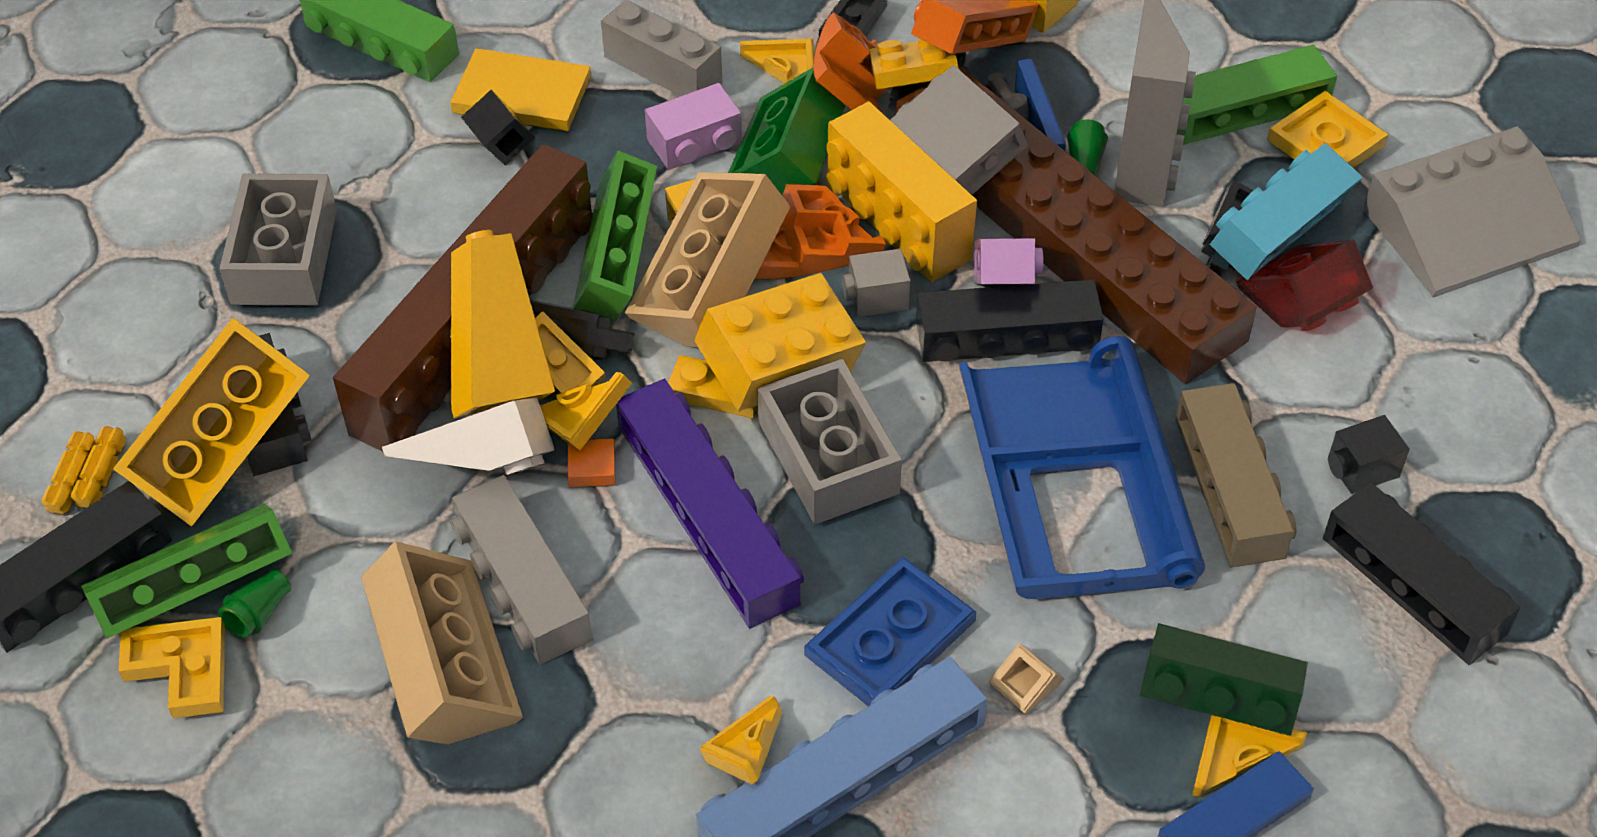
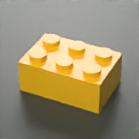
M822 273L708 308L694 339L738 412L758 405V387L840 359L844 360L851 372L866 344L865 339Z

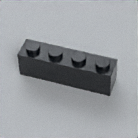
M1094 279L920 292L917 294L916 325L923 362H948L958 359L1084 351L1093 349L1101 339L1104 319Z
M130 481L125 482L0 564V646L6 653L21 643L32 639L40 630L62 615L75 610L80 603L87 599L81 587L82 585L158 552L172 542L162 513Z
M1372 482L1331 511L1322 539L1466 664L1471 665L1509 634L1521 607L1511 599L1506 591L1492 584L1473 567L1469 560L1455 553L1437 538L1428 526L1418 522L1400 507L1399 503L1392 496L1385 494Z

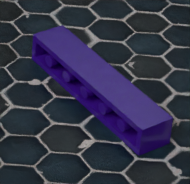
M664 378L622 396L616 404L618 428L748 628L751 629L801 605L800 584L804 583V576L798 562L792 556L789 558L785 556L780 548V540L772 524L769 522L763 523L759 518L751 493L746 488L740 490L734 481V472L727 458L723 455L717 456L712 448V440L706 427L702 423L696 425L692 419L690 407L681 392L675 393Z

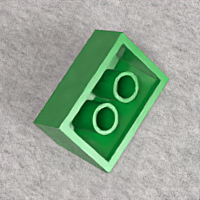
M814 67L760 97L728 173L766 174L781 195H783L786 184L816 185L821 178V167L828 156L826 148L828 143V122L842 116L846 105L816 81Z

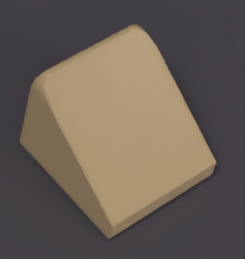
M1019 643L988 682L1022 712L1028 714L1052 693L1065 678L1032 650Z

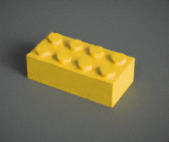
M869 101L828 122V143L826 145L828 173L826 174V180L830 189L836 195H841L862 220H867L879 232L885 243L893 245L896 249H901L903 256L912 269L920 271L932 283L972 260L977 200Z

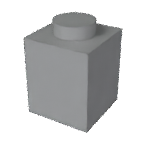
M901 249L849 256V274L842 275V285L845 300H853L857 317L909 310L910 278Z

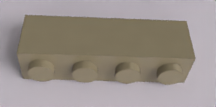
M1235 383L1181 391L1175 420L1230 568L1286 559L1291 539L1296 537V522L1293 513L1290 510L1286 511L1282 503L1281 485L1277 474L1270 473L1266 463L1265 443L1261 436L1255 435L1252 428V414L1249 403L1246 400H1241Z

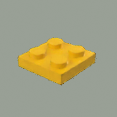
M918 38V41L901 43L899 40H887L879 43L877 48L869 49L871 67L877 89L932 81L936 76L946 72L952 65L958 68L955 54H950Z
M1324 91L1270 127L1267 140L1294 160L1304 150L1313 153L1326 143L1351 167L1355 168L1385 147L1388 134L1330 93Z

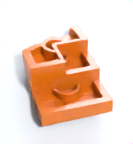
M833 12L827 18L817 43L813 64L815 79L851 110L869 101L884 114L877 99L887 88H876L869 49L877 48L879 42L875 39L870 42L860 29L849 24Z
M786 184L782 196L791 207L755 279L799 277L842 268L849 265V256L883 251L886 243L880 235L874 238L871 237L859 225L860 217L851 208L843 205L839 197L827 186Z

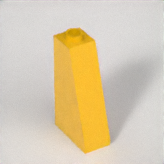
M492 230L474 232L465 237L466 243L451 252V410L453 418L474 415L514 400L538 398L539 401L555 392L511 233L494 236Z

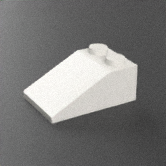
M538 398L514 400L382 447L384 455L387 457L487 471L504 467L506 475L544 464L542 455L555 450Z

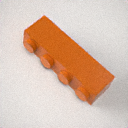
M921 0L914 12L915 23L911 34L950 54L1023 42L1027 39L1040 4L1032 0Z

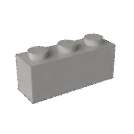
M624 0L601 20L604 57L669 91L683 96L716 83H720V85L723 83L721 46L629 0Z

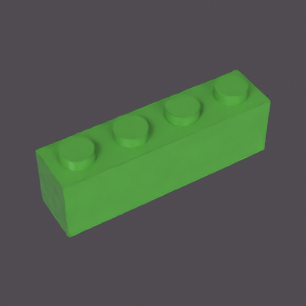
M300 0L306 27L312 31L322 33L340 41L345 46L360 50L371 55L376 60L389 63L410 75L418 76L426 81L431 82L459 55L455 25L400 0Z
M1315 45L1198 74L1195 76L1192 99L1183 97L1182 101L1184 104H1190L1186 130L1177 129L1176 135H1184L1183 145L1283 119L1324 91L1333 96L1337 74Z
M617 151L599 182L593 210L594 214L590 224L573 308L601 313L603 316L613 318L612 325L633 294L657 165Z
M262 504L86 583L81 587L107 639L292 554V551L273 509L266 504Z

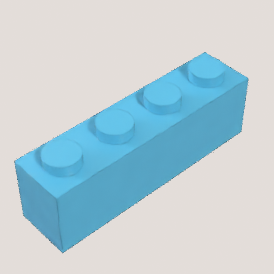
M1326 143L1313 153L1304 150L1291 163L1289 172L1283 168L1280 169L1265 185L1266 190L1263 191L1257 187L1242 202V209L1238 210L1233 206L1216 223L1220 231L1212 240L1210 246L1245 279L1249 280L1338 207L1363 178Z

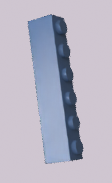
M950 656L936 665L927 664L920 668L909 682L896 690L887 689L883 691L864 710L854 716L845 715L841 717L824 735L812 742H801L789 752L787 758L771 768L763 767L759 780L753 785L745 782L729 794H719L707 801L701 811L696 814L698 837H810L985 724L987 698Z

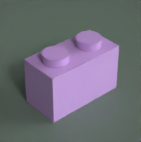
M720 83L645 109L647 140L668 170L740 144L742 141L741 112Z
M1035 238L974 240V284H1035V275H1042L1043 250L1042 248H1035Z

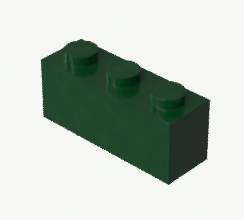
M1158 623L1139 696L1291 736L1303 695L1308 662Z

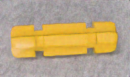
M104 426L100 429L95 440L97 444L92 447L79 475L83 480L80 479L76 482L71 493V498L77 507L87 508L101 499L103 492L100 490L106 488L113 468L119 458L115 455H119L122 452L126 443V437L123 435L122 429Z
M75 431L71 434L66 445L68 449L63 452L50 480V483L54 485L47 487L41 500L46 511L61 515L68 512L73 502L70 495L76 482L80 479L82 480L79 475L92 447L97 444L93 434Z

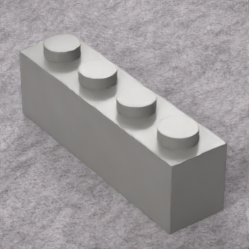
M505 475L452 497L456 517L450 519L452 530L460 545L468 543L473 550L470 553V559L479 578L483 580L488 577L494 586L490 589V592L500 614L509 613L515 622L511 624V629L521 650L524 652L530 649L539 665L592 641L591 624L587 609Z

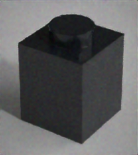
M492 89L461 116L483 146L504 165L509 163L535 139L534 135L516 113Z
M1382 415L1336 431L1327 460L1333 475L1337 479H1341L1349 492L1353 494L1370 482L1376 486L1399 478L1410 448L1386 415Z

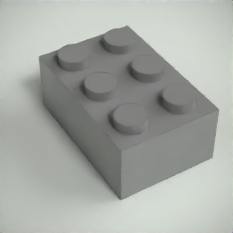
M242 173L219 268L230 305H318L337 212L328 174Z
M843 359L757 388L759 424L814 525L900 494L902 459Z

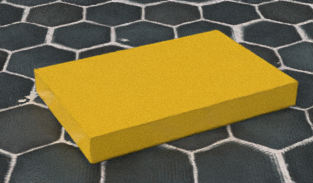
M475 48L450 101L452 113L465 114L492 89L516 113L524 124L569 131L592 77L591 67Z

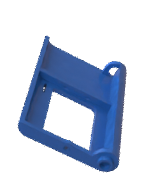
M1122 336L1106 338L1093 347L1089 360L1084 362L992 369H972L968 366L967 362H958L1016 593L1020 597L1041 599L1161 587L1182 589L1197 582L1198 578L1205 571V563L1140 361L1131 339ZM1117 349L1114 359L1106 360L1102 358L1106 352ZM1113 467L1119 473L1146 566L1132 569H1108L1099 572L1061 574L1055 569L1030 475L1038 472ZM1011 475H1013L1017 492L1015 490L1014 482Z

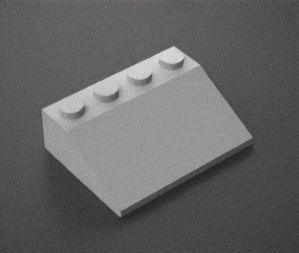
M1144 0L1114 191L1127 202L1163 207L1166 190L1175 191L1179 166L1171 165L1172 160L1180 161L1184 135L1176 134L1177 129L1186 130L1190 104H1184L1182 101L1183 97L1192 99L1196 72L1187 71L1190 52L1161 0Z
M1518 126L1373 174L1363 211L1433 297L1576 248L1581 243L1580 236L1543 154Z

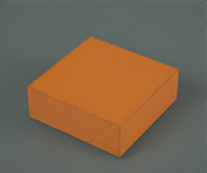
M614 438L590 439L581 450L568 443L569 487L616 485Z

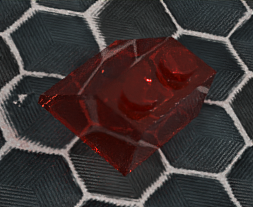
M1355 240L1300 244L1269 262L1249 280L1243 277L1236 281L1239 290L1280 327H1300L1302 331H1309L1322 326L1327 322L1325 316L1332 312H1340L1354 307L1359 303L1358 297L1373 288Z

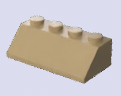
M698 172L625 311V314L630 319L684 346L698 348L694 339L706 310L746 297L791 207L766 174Z
M395 541L361 576L407 738L449 745L518 723L523 716L471 560Z

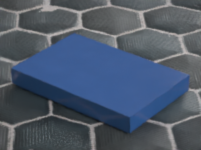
M902 557L804 646V656L864 704L870 706L880 693L887 689L896 690L909 682L920 668L931 664L976 621V611L905 557Z

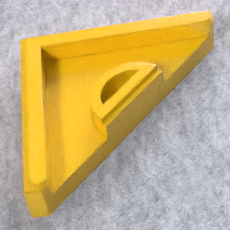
M813 39L740 41V56L785 84L814 67Z
M616 372L609 381L593 387L585 384L557 394V400L540 405L548 430L578 450H581L631 386L632 382L624 374Z
M769 696L704 743L699 750L706 763L751 785L757 782L783 713L776 697Z
M1211 715L1192 795L1201 797L1234 781L1278 751L1283 756H1286L1303 748L1307 732L1293 729L1291 736Z

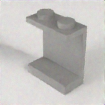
M954 65L943 74L936 76L923 92L911 102L904 104L897 114L890 119L893 124L971 195L1028 146L1020 123Z

